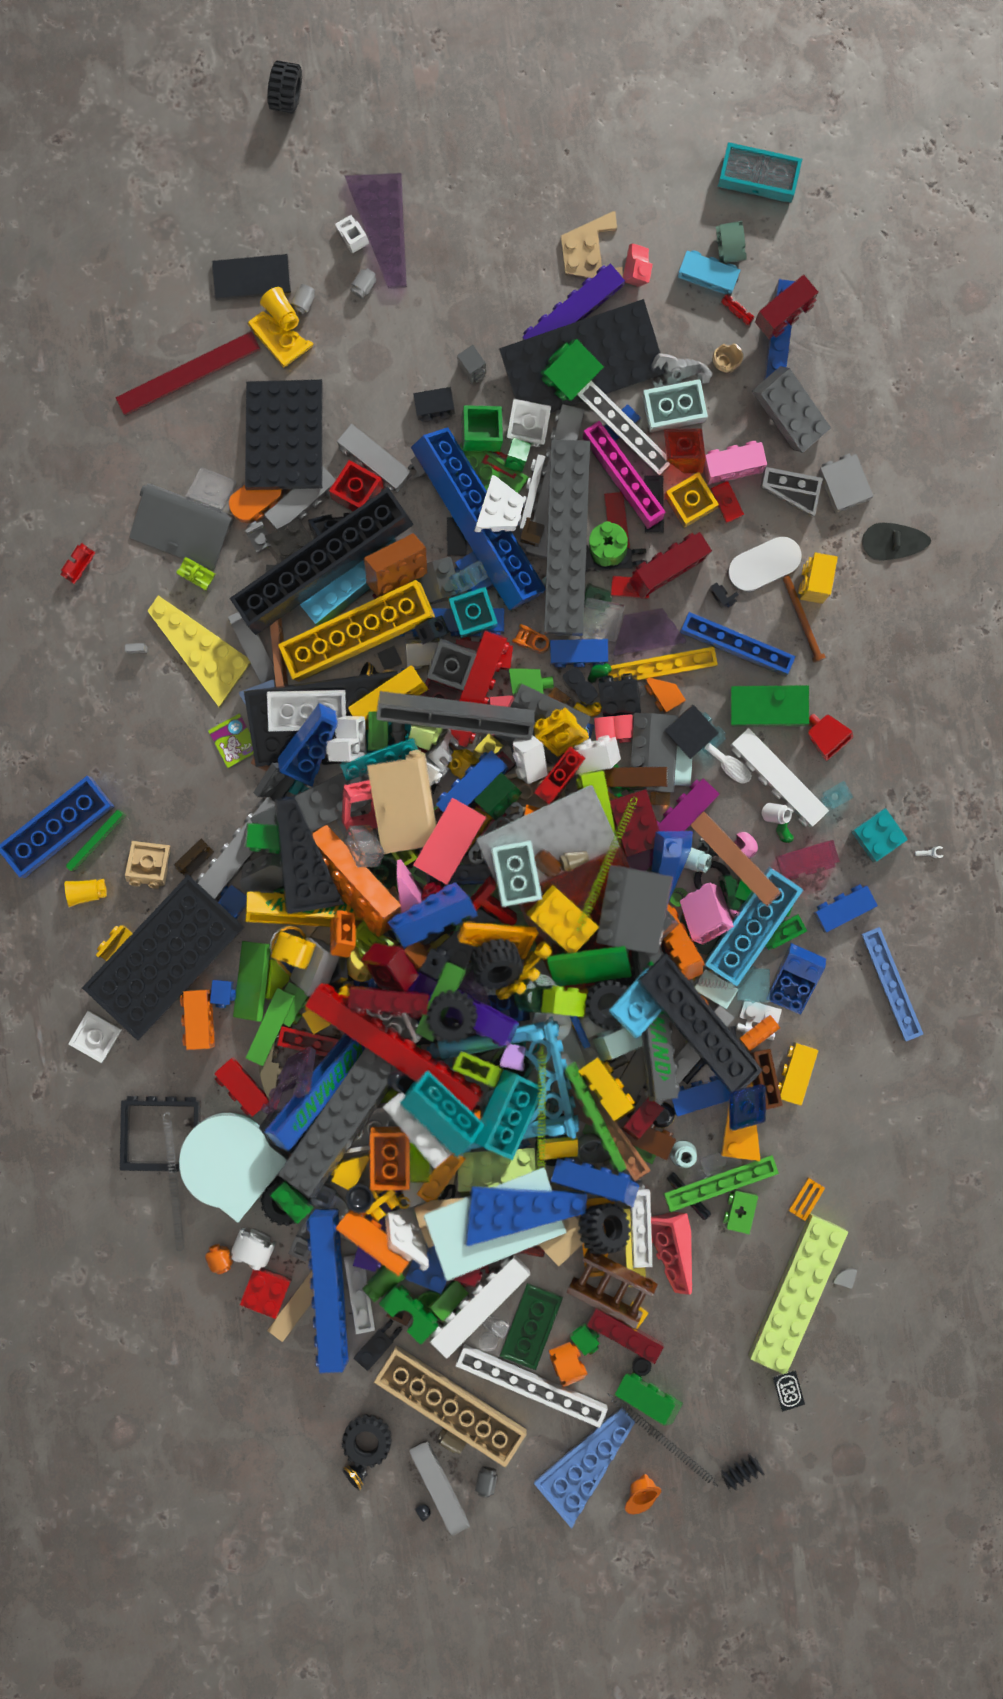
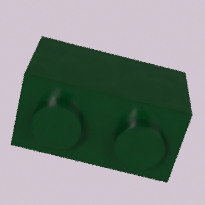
M500 772L474 800L496 821L512 803L518 800L522 792Z

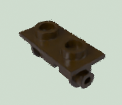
M201 838L174 866L186 877L201 866L214 851Z

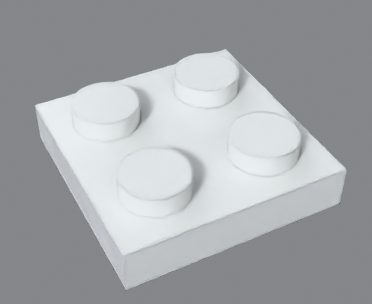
M88 1010L71 1038L69 1045L103 1063L122 1029Z

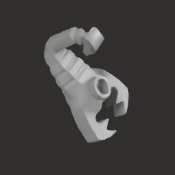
M657 354L652 362L653 369L657 366L660 369L662 367L665 369L663 374L664 382L661 381L659 376L656 381L651 378L655 388L678 384L681 380L698 374L697 377L701 383H709V379L713 375L705 364L692 359H677L668 354Z

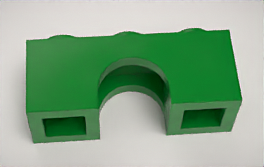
M396 1283L380 1300L379 1305L392 1318L397 1312L402 1310L411 1313L413 1323L408 1327L407 1332L421 1345L437 1329L438 1320L431 1312L427 1313L423 1309L424 1306L418 1299H413L408 1295L409 1291L403 1285L399 1286Z

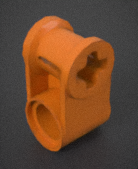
M519 624L520 629L516 637L512 639V642L538 654L546 653L549 649L548 638L528 626ZM544 640L546 645L544 648L539 649L535 646L536 642Z

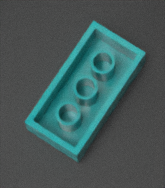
M428 1070L413 1083L400 1101L404 1109L410 1112L421 1125L426 1127L456 1157L460 1156L473 1144L485 1125Z
M503 1070L481 1119V1122L485 1125L474 1143L513 1160L539 1103L537 1100L541 1099L538 1096H542V1094L537 1093L544 1092V1090L537 1089L545 1088L538 1087L537 1084L523 1077Z

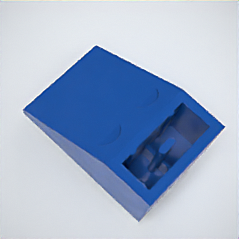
M791 943L781 962L766 1000L801 1015L825 970L826 958Z

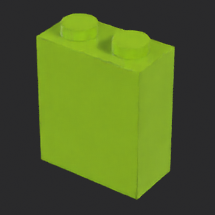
M460 1051L453 1067L454 1070L493 1087L497 1086L504 1070Z

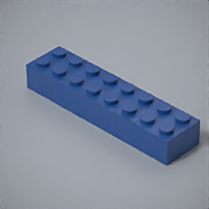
M339 1208L316 1209L306 1221L307 1231H310L308 1250L311 1251L312 1258L309 1259V1269L313 1271L310 1287L314 1289V1297H312V1309H315L313 1327L317 1331V1335L314 1337L315 1348L318 1347L315 1363L316 1367H319V1373L343 1372L349 1362L340 1232L335 1229L340 1223Z

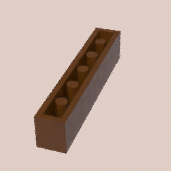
M574 1097L576 1108H573L574 1115H578L579 1121L592 1126L593 1122L590 1118H587L583 1108ZM629 1113L617 1122L621 1129L633 1116ZM654 1124L650 1125L638 1141L624 1131L634 1146L664 1160L668 1159L676 1141L672 1137L674 1133L665 1129L660 1132L655 1129L656 1125Z

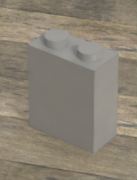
M846 454L839 458L840 461L834 463L833 461H828L822 464V468L818 471L820 478H823L822 483L835 514L870 501L873 498L857 454L852 456Z
M306 937L307 941L316 944L307 970L295 966L290 979L296 983L297 987L305 991V995L311 997L317 986L321 983L329 985L340 956L331 955L330 946L323 940Z

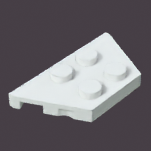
M492 475L475 532H481V529H491L492 532L501 530L515 531L525 498L499 478Z
M415 1207L388 1212L385 1216L388 1248L400 1254L408 1261L413 1259L421 1264L420 1269L425 1271L429 1266L426 1241L417 1220Z

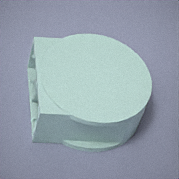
M219 1113L201 1121L185 1139L180 1153V1172L186 1187L197 1199L207 1205L221 1208L235 1221L239 1222L280 1172L289 1157L264 1136L259 1129L260 1125L253 1119L238 1113Z

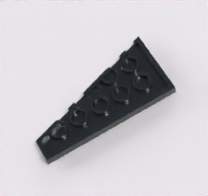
M293 796L275 799L286 913L291 914L344 905L296 798Z

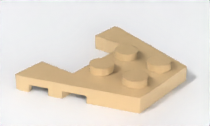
M615 211L561 235L565 275L583 279L589 277L592 279L597 275L596 272L602 267L598 232L617 230ZM622 267L615 268L623 277Z

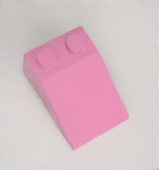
M397 860V881L402 914L409 910L411 906L423 902V889L402 860Z

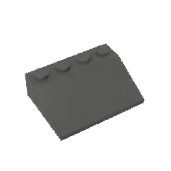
M522 683L518 684L508 707L535 710L534 726L539 719L545 720L551 716L554 710H561L563 708H566L576 717L577 723L584 730L591 716ZM495 735V736H497V737H499V738H501V739H503V740H505V741H507V742H509V743H512V744L514 743V740H515V738H516V737ZM543 745L545 760L557 764L564 754L557 757Z
M610 865L596 943L614 947L626 946V949L659 954L673 877Z

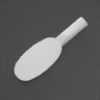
M710 743L705 746V750L721 762L722 769L733 780L739 783H747L751 780L750 770L741 761L732 756H725Z

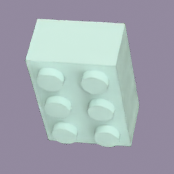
M700 379L648 389L643 392V401L650 433L703 423L707 420L708 415Z
M531 841L491 848L501 907L542 899Z

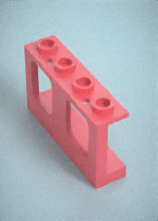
M370 780L343 786L342 823L349 834L378 828ZM371 799L370 813L350 817L351 803Z

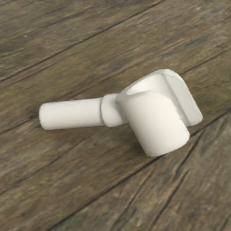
M937 846L927 851H915V856L928 855L934 858H941L944 855L938 856L936 850L943 849V847Z

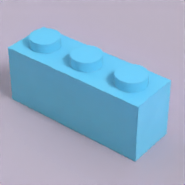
M692 250L691 252L686 251L678 278L731 296L740 269H737V266L730 263H720L714 257H704L701 253Z

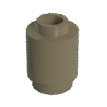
M442 1429L437 1437L439 1440L438 1444L453 1454H460L467 1443L447 1429Z

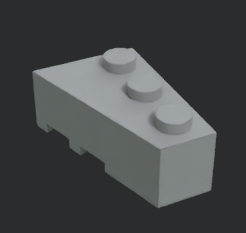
M766 467L763 472L761 488L814 517L823 478Z

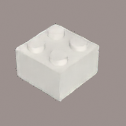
M609 735L599 737L596 741L587 739L575 745L574 749L586 758L575 775L612 768L621 759L616 737L609 738Z

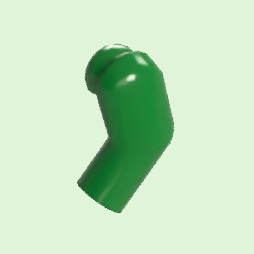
M789 822L778 824L776 828L780 840L784 843H791L794 839L793 834L787 828Z

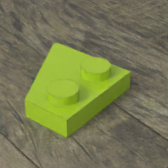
M364 920L356 928V948L361 957L366 954L374 943L386 944L388 946L394 945L384 935L378 937L374 932H371Z

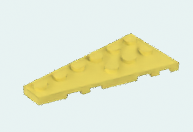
M158 595L148 609L149 614L220 708L251 663L248 657Z

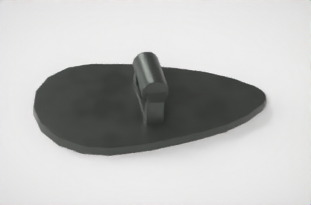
M881 522L873 524L866 530L862 543L868 556L883 561L916 554L930 545L931 538L924 532L912 527Z

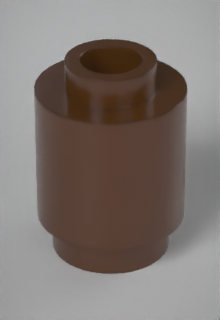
M542 849L535 855L536 867L547 878L551 876L554 878L561 872L562 869L560 867L562 864L549 851L546 852Z

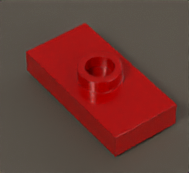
M728 480L710 489L719 504L718 507L726 524L744 516L743 510Z
M612 576L611 596L640 598L629 581L631 577Z

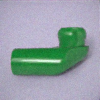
M607 663L593 666L588 675V681L595 683L598 678L609 675L612 670L611 666Z

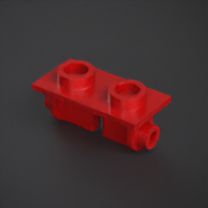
M83 543L77 545L71 554V557L75 559L74 563L68 559L61 569L60 575L75 584L82 576L86 566L92 561L96 552L89 549Z

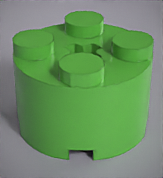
M606 521L592 530L589 537V550L594 562L601 566H615L625 558L628 537L622 527Z

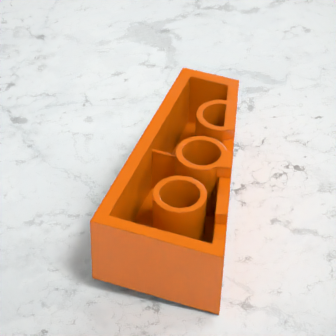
M668 903L667 910L679 925L661 940V944L670 959L685 977L691 980L703 974V966L705 964L696 950L694 942L689 938L684 924L680 923L676 909L674 907L671 908Z

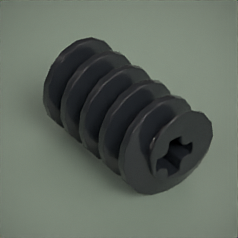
M748 1454V1462L741 1458L742 1465L734 1462L735 1469L727 1466L728 1473L721 1469V1476L730 1493V1487L735 1491L738 1490L737 1483L744 1487V1479L751 1483V1476L758 1479V1472L763 1476L765 1475L756 1457L753 1458Z

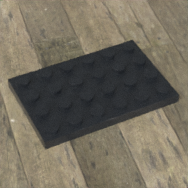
M322 379L246 381L245 489L323 488Z

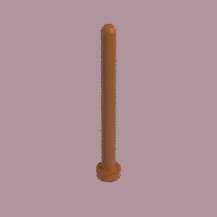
M786 575L783 577V581L814 655L812 661L816 663L826 658L825 654H821L792 580L790 576Z

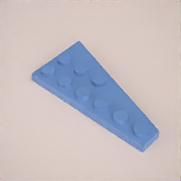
M623 1406L606 1419L600 1428L597 1427L534 1481L535 1486L571 1529L605 1474L609 1464L616 1456L621 1444L625 1441L635 1424V1420L633 1421V1418L630 1419L631 1416H628L629 1413L625 1414L626 1410L622 1412Z

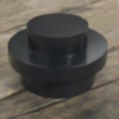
M641 1356L634 1359L632 1363L634 1373L645 1376L651 1371L652 1365L650 1361Z

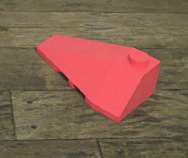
M670 1212L651 1217L652 1243L658 1252L656 1256L658 1260H662L666 1268L664 1272L674 1293L690 1295L692 1293L691 1228L687 1213Z

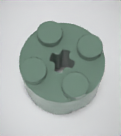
M731 222L716 226L717 244H721L718 245L719 261L730 263L747 260L743 222Z

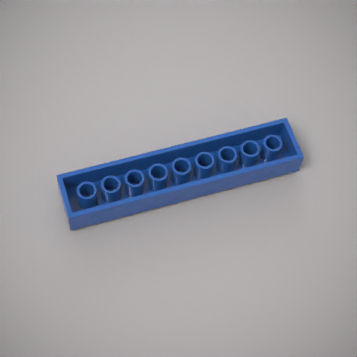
M447 427L423 435L411 446V449L509 610L533 601L546 591V588L513 533L505 530L492 532L491 529H481V532H475L487 490L450 429Z

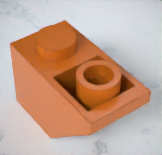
M653 678L646 679L645 683L647 685L644 687L650 696L653 694L656 702L654 703L660 712L663 711L666 714L686 701L676 684Z

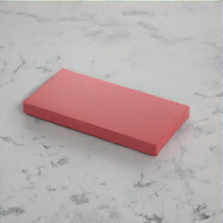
M452 798L415 861L414 866L448 885L487 817Z

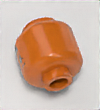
M220 1244L210 1246L209 1251L205 1255L210 1271L223 1274L231 1269L233 1259L228 1247L220 1246Z

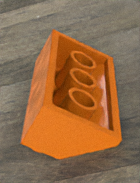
M349 1210L335 1229L399 1276L410 1261L388 1248L387 1233L381 1229L382 1225L375 1219L370 1221L365 1217L366 1212L355 1213Z

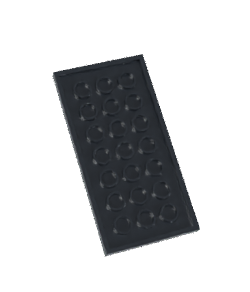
M644 299L499 348L514 398L550 405V413L557 411V409L561 410L562 404L573 406L584 402L578 395L571 401H562L554 393L556 389L553 386L548 387L541 378L543 376L540 374L549 364L548 360L563 344L566 342L569 344L573 339H577L604 366L591 380L604 394L665 373L663 367L662 369L659 366L655 369L652 368L654 358L657 354L661 353Z
M398 671L244 691L255 766L261 767L278 763V757L298 732L268 731L267 692L345 690L346 716H352L348 709L351 705L396 676ZM334 732L331 740L336 739V732Z
M187 875L87 981L82 989L139 1041L180 998L183 991H186L245 927L190 875Z

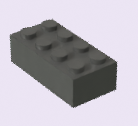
M780 366L752 391L794 451L805 452L831 429L790 368Z

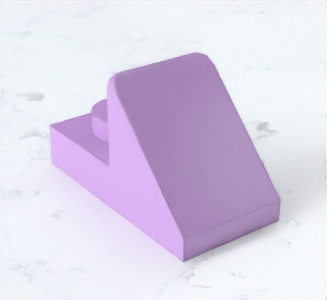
M508 1044L500 1066L524 1071L525 1063L523 1061L526 1048Z

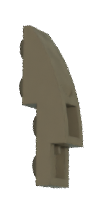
M280 1032L264 1066L258 1064L261 1082L270 1102L276 1101V1098L280 1097L281 1091L278 1081L283 1077L284 1067H281V1062H274V1058L277 1059L279 1047H276V1041L279 1039Z

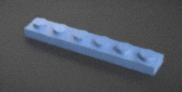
M878 927L861 934L904 1041L906 1042L924 1035L881 928Z

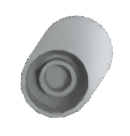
M585 1134L578 1139L577 1157L582 1162L601 1163L612 1157L608 1151L605 1152L601 1144L602 1139L595 1134Z

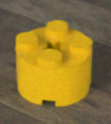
M280 931L270 957L307 970L316 944Z

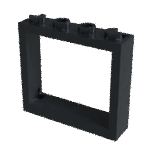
M127 1096V1099L121 1100L120 1171L177 1170V1172H180L179 1162L175 1164L174 1162L167 1163L166 1161H129L130 1106L194 1107L195 1128L201 1122V1100H196V1097H185L184 1100H177L176 1096H166L165 1100H158V1096H146V1100L138 1099V1096Z

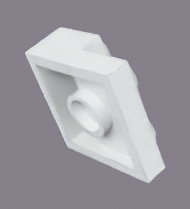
M513 399L507 438H511L510 442H512L513 438L527 441L531 443V446L535 447L545 444L551 406Z

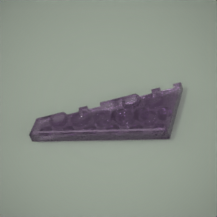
M402 174L345 176L387 287L406 288Z

